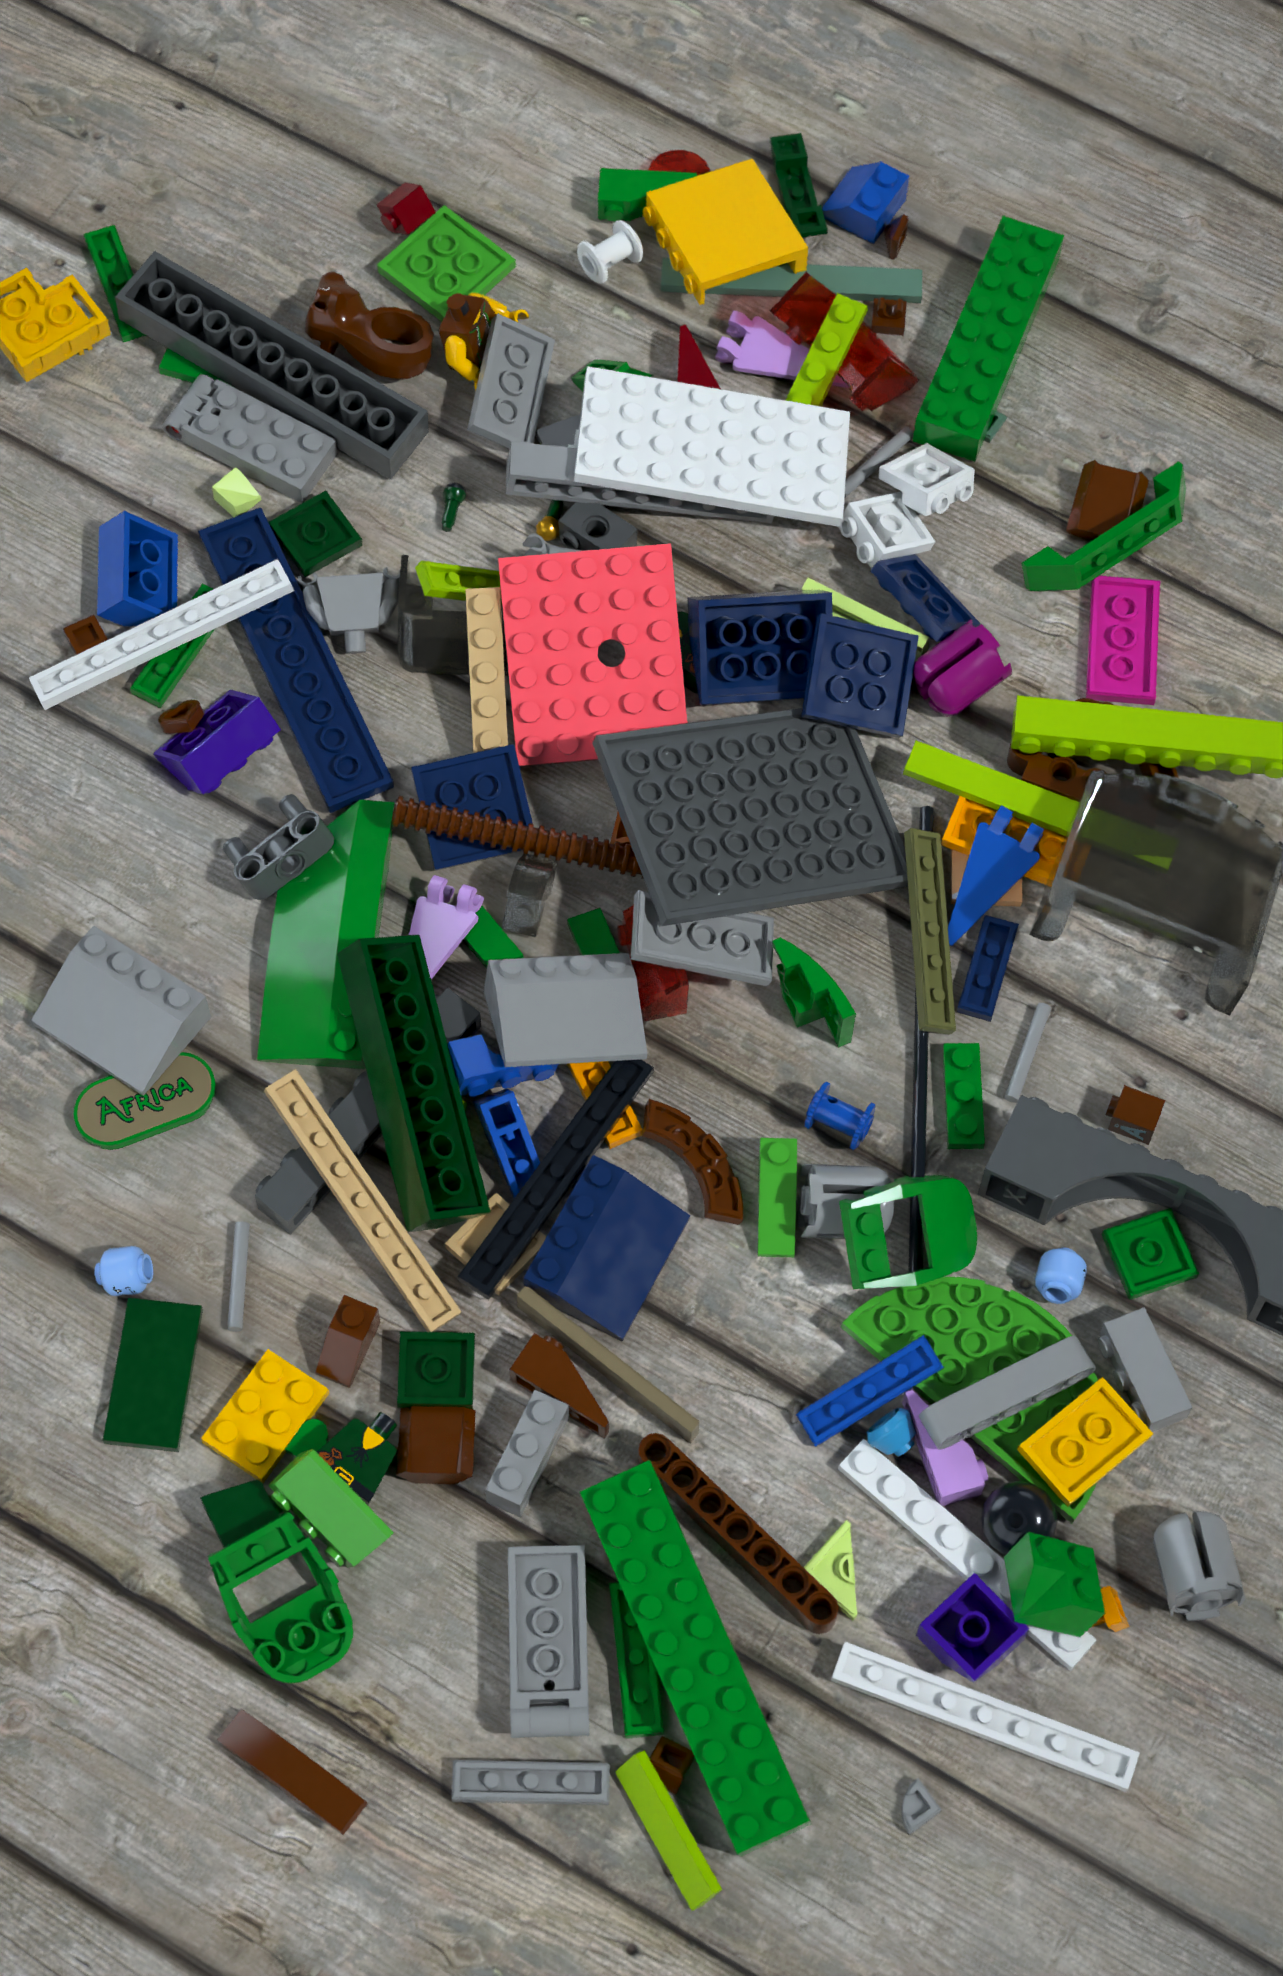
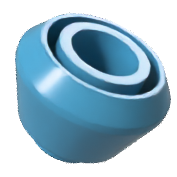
M895 1408L885 1414L867 1431V1442L886 1455L895 1453L898 1457L907 1452L915 1444L912 1438L916 1434L910 1412L903 1408Z

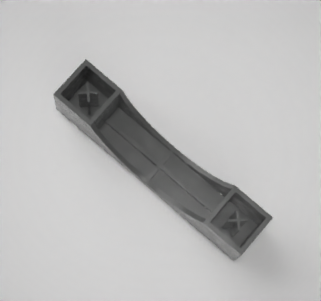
M1020 1096L985 1167L978 1195L1042 1225L1047 1224L1054 1217L1068 1209L1104 1199L1142 1200L1171 1208L1203 1228L1214 1238L1229 1257L1244 1290L1247 1320L1283 1336V1210L1275 1206L1259 1204L1243 1191H1231L1218 1185V1182L1210 1176L1204 1174L1196 1175L1189 1172L1175 1160H1163L1150 1154L1147 1148L1140 1144H1128L1119 1140L1114 1133L1107 1129H1095L1084 1124L1078 1116L1072 1113H1060L1049 1108V1105L1039 1098Z

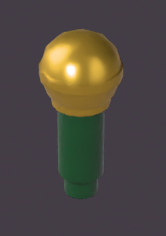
M551 500L546 516L536 526L537 534L545 541L554 540L559 535L558 520L564 506L562 500Z

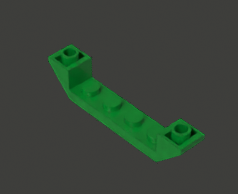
M1178 461L1153 477L1155 500L1068 557H1062L1047 546L1022 562L1026 589L1029 591L1078 590L1182 522L1186 495L1183 464Z

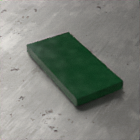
M128 1297L103 1435L104 1444L179 1452L203 1313L201 1305Z

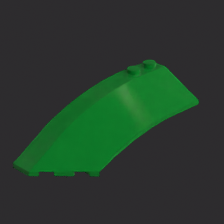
M357 801L327 826L334 836L332 848L307 867L299 876L289 881L277 891L266 970L257 1061L365 1070L337 953L358 939L379 937L387 874L389 872L393 823L391 821L395 802Z

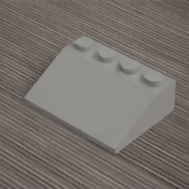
M93 926L69 953L31 1022L51 1037L144 1096L208 1022L211 1014L206 996L96 926Z
M629 953L488 960L483 992L505 1067L647 1059L637 978Z

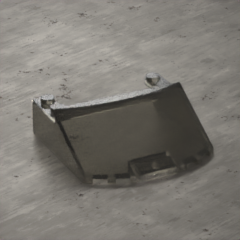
M1123 769L1121 774H1105L1104 770L1091 771L1044 887L1045 891L1029 935L1043 941L1058 939L1064 931L1073 902H1076L1215 958L1205 991V1001L1213 1009L1230 1016L1251 980L1283 873V843L1281 841L1275 843L1263 831L1265 825L1256 819L1253 823L1237 812L1238 805L1199 785L1155 773L1153 777L1135 775V770Z

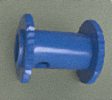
M825 1082L816 1091L806 1113L805 1128L810 1129L815 1120L853 1137L850 1149L855 1150L863 1142L872 1125L876 1106L871 1102L867 1109L863 1111L828 1095L831 1084Z

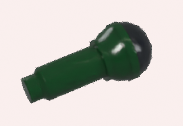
M456 482L449 483L443 489L445 508L441 523L443 524L442 530L445 532L452 531L458 507L466 498L465 488Z

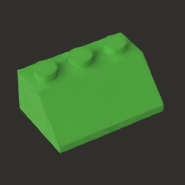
M314 1449L300 1453L268 1485L274 1491L271 1495L273 1501L285 1512L291 1509L301 1519L297 1523L300 1529L312 1540L318 1537L327 1546L324 1553L338 1567H341L343 1564L347 1568L355 1567L394 1533Z

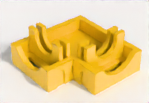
M27 267L0 282V297L14 291L0 299V349L26 383L76 354L83 355L85 349L88 351L92 350L93 344L111 335L108 319L73 274L64 278L57 285H52L45 290L39 282L34 280L32 273ZM73 297L79 299L93 317L88 318Z

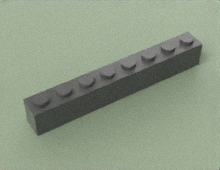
M448 987L440 996L435 995L447 1043L472 1037L481 1028L480 1012ZM366 1071L357 1077L353 1084V1090L345 1098L340 1097L333 1103L328 1116L358 1161L382 1136ZM300 1146L297 1150H290L284 1156L280 1163V1169L272 1177L266 1176L256 1188L255 1199L257 1208L291 1235L331 1190Z

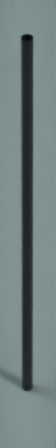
M923 806L920 808L919 830L933 832L934 808ZM916 984L911 1178L925 1177L929 1032L919 1030ZM918 1196L910 1197L908 1272L923 1269L924 1234Z

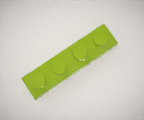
M837 293L785 401L822 406L868 311L867 305Z

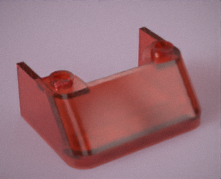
M806 271L769 311L789 327L785 332L798 345L804 341L811 347L837 294ZM864 321L837 373L852 392L849 399L861 411H864L866 408L874 411L911 390L920 380Z

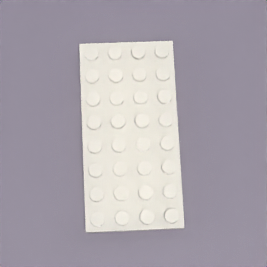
M587 366L573 482L840 527L844 512L850 412Z

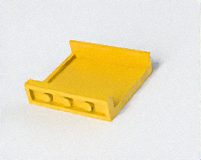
M753 158L646 192V207L643 208L644 219L648 226H653L660 247L662 249L666 248L674 270L676 272L680 271L687 292L695 296L699 305L704 304L705 290L785 263L789 264L794 274L807 269L808 246Z

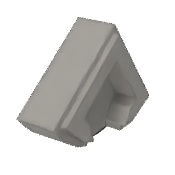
M918 1778L909 1786L902 1802V1820L909 1835L942 1811Z

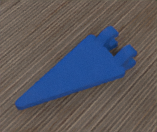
M1002 805L996 812L990 825L985 822L979 823L948 926L949 946H953L1039 861L1040 855L1034 849L1043 836V828L1031 823L1021 842L1006 835L1003 832L1013 817V811Z

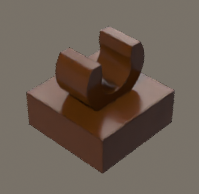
M883 297L879 299L874 298L871 333L904 336L907 301H902V299L890 300Z

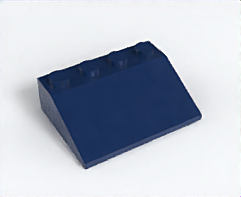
M818 589L687 597L688 632L701 705L804 698L817 616L821 613L833 616L832 592Z
M592 1155L523 1278L524 1286L530 1287L556 1309L623 1342L685 1229L690 1215L626 1170Z

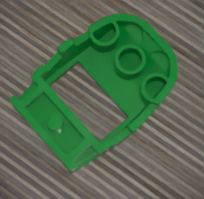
M925 1175V1177L912 1178L905 1176L896 1178L894 1182L884 1186L864 1191L865 1197L855 1201L849 1199L839 1201L853 1289L918 1286L962 1270L974 1258L977 1247V1226L973 1202L967 1187L958 1179L943 1175ZM918 1196L929 1268L894 1276L891 1275L880 1203Z
M290 1512L281 1514V1516L244 1537L208 1555V1560L227 1614L239 1639L241 1638L264 1672L272 1678L285 1683H299L316 1676L338 1663L349 1650L354 1631L353 1621L347 1603L343 1601L337 1584L339 1581L332 1568H329L310 1538L305 1537L293 1521L295 1518ZM300 1551L317 1585L256 1620L249 1622L232 1589Z

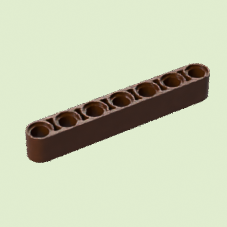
M658 1433L645 1436L639 1444L638 1463L642 1464L649 1460L645 1454L650 1449L656 1448L664 1452L665 1457L662 1460L651 1461L656 1470L666 1495L807 1630L815 1634H824L830 1631L835 1625L839 1608L834 1596L666 1436ZM684 1474L689 1476L693 1482L688 1487L682 1488L676 1486L672 1479L677 1475ZM706 1500H712L719 1505L720 1509L715 1513L708 1514L703 1512L699 1505ZM739 1526L747 1532V1536L741 1540H734L728 1536L727 1530L731 1527ZM765 1552L772 1555L775 1562L770 1566L764 1567L757 1564L754 1557L759 1553ZM787 1579H796L802 1585V1590L798 1593H789L782 1587V1583ZM817 1605L824 1606L829 1610L830 1617L825 1620H817L811 1615L810 1609Z

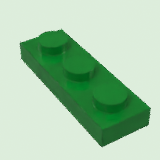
M943 1043L947 1149H984L985 1135L979 1043Z

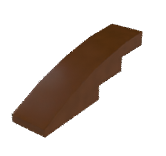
M243 1709L238 1712L217 1739L224 1748L250 1765L256 1773L281 1789L290 1799L342 1835L346 1833L368 1804L335 1776Z

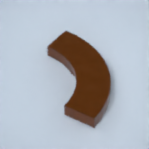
M649 1099L645 1105L642 1137L665 1145L681 1157L689 1166L702 1191L705 1218L740 1225L743 1221L741 1187L738 1177L734 1176L733 1170L726 1159L728 1156L721 1145L710 1133L706 1134L699 1126L690 1121L691 1117L662 1102Z

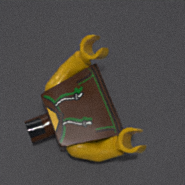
M456 293L447 300L448 310L440 325L439 334L450 370L457 371L469 382L473 380L476 391L491 319L498 313L518 322L517 319L529 318V314L523 309L509 312L506 310V305L479 293H470L468 295Z

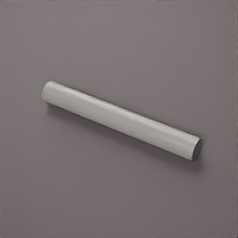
M905 426L846 479L844 498L913 438L914 433L909 427Z
M1037 1004L1004 1096L1009 1102L1017 1103L1051 1011V1007L1048 1004Z
M247 1222L235 1223L227 1327L229 1331L233 1332L242 1331L250 1229V1224Z

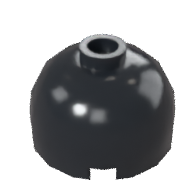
M1024 1481L1005 1483L992 1491L983 1504L980 1518L983 1534L990 1545L1003 1555H1006L1027 1532L1053 1538L1058 1523L1056 1506L1048 1493L1035 1484Z

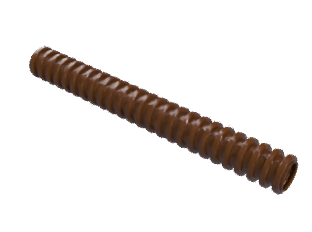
M398 796L395 802L391 821L393 827H398V824L404 825L403 828L407 830L409 826L415 827L414 831L419 832L420 829H424L426 834L434 831L436 836H441L442 833L447 834V838L450 839L452 836H457L459 841L467 838L469 843L477 840L480 841V845H484L486 842L490 843V847L493 848L496 845H500L502 850L510 847L512 852H517L518 849L523 850V854L526 855L528 851L534 852L533 856L536 857L539 854H543L545 859L553 856L555 861H560L561 858L566 859V863L569 864L571 861H577L579 866L582 863H586L588 868L596 865L598 870H603L605 867L609 868V872L612 873L615 870H620L622 875L629 872L631 877H636V874H639L641 879H644L631 844L628 843L625 846H620L618 841L611 844L609 839H604L601 842L598 837H593L592 840L588 839V835L585 834L582 837H577L575 832L568 835L566 830H561L558 833L552 827L550 830H544L545 826L542 825L539 828H534L533 823L525 826L523 821H518L515 824L509 818L507 821H501L499 816L496 819L490 818V814L482 817L479 816V812H475L474 815L468 814L469 810L466 809L463 812H458L456 807L449 810L447 805H442L439 808L436 807V803L432 802L431 806L425 805L423 800L420 803H416L414 798H409V801L403 800V796Z

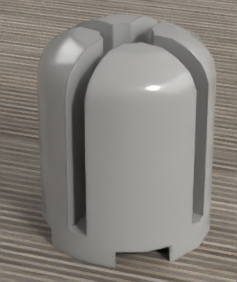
M802 1165L799 1176H806L801 1190V1196H796L797 1227L805 1228L801 1237L845 1239L839 1201L843 1199L855 1201L865 1197L864 1191L892 1183L886 1171L871 1166ZM894 1201L880 1203L884 1233H886L892 1221Z
M1193 1511V1523H1190L1189 1517L1185 1512L1171 1516L1158 1526L1153 1537V1545L1170 1614L1173 1617L1174 1612L1184 1613L1187 1621L1220 1616L1219 1608L1229 1605L1236 1600L1239 1607L1245 1601V1594L1227 1525L1219 1515L1206 1511Z

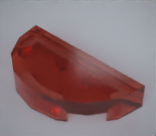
M670 150L662 153L651 162L648 169L651 171L697 173V176L710 172V168L703 158L696 153L686 150Z

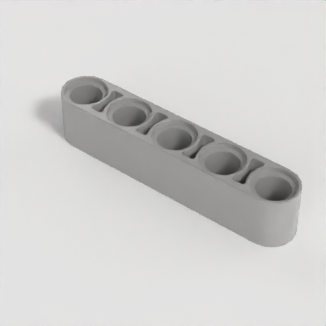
M1070 1336L937 1401L924 1409L919 1414V1419L937 1449L942 1450L1084 1380L1095 1371L1096 1367L1077 1336Z

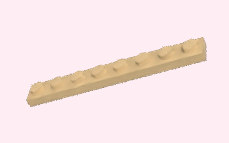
M295 1069L266 1087L264 1093L426 1331L434 1332L459 1316L461 1310L298 1071Z

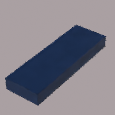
M984 915L957 1013L991 1022L1019 924Z

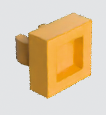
M1111 1586L1101 1588L1105 1614L1092 1627L1105 1622L1107 1627L1114 1632L1130 1627L1117 1590Z

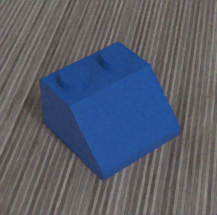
M883 162L851 167L823 205L824 218L875 244L886 225L890 223L906 201L909 175Z

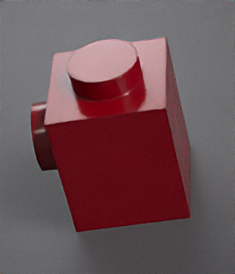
M403 183L376 204L382 214L380 218L383 225L391 232L406 235L436 213L425 191L419 184Z

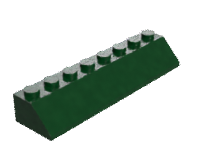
M420 935L358 939L337 953L406 1231L408 1233L438 1229L486 1215L491 1211Z

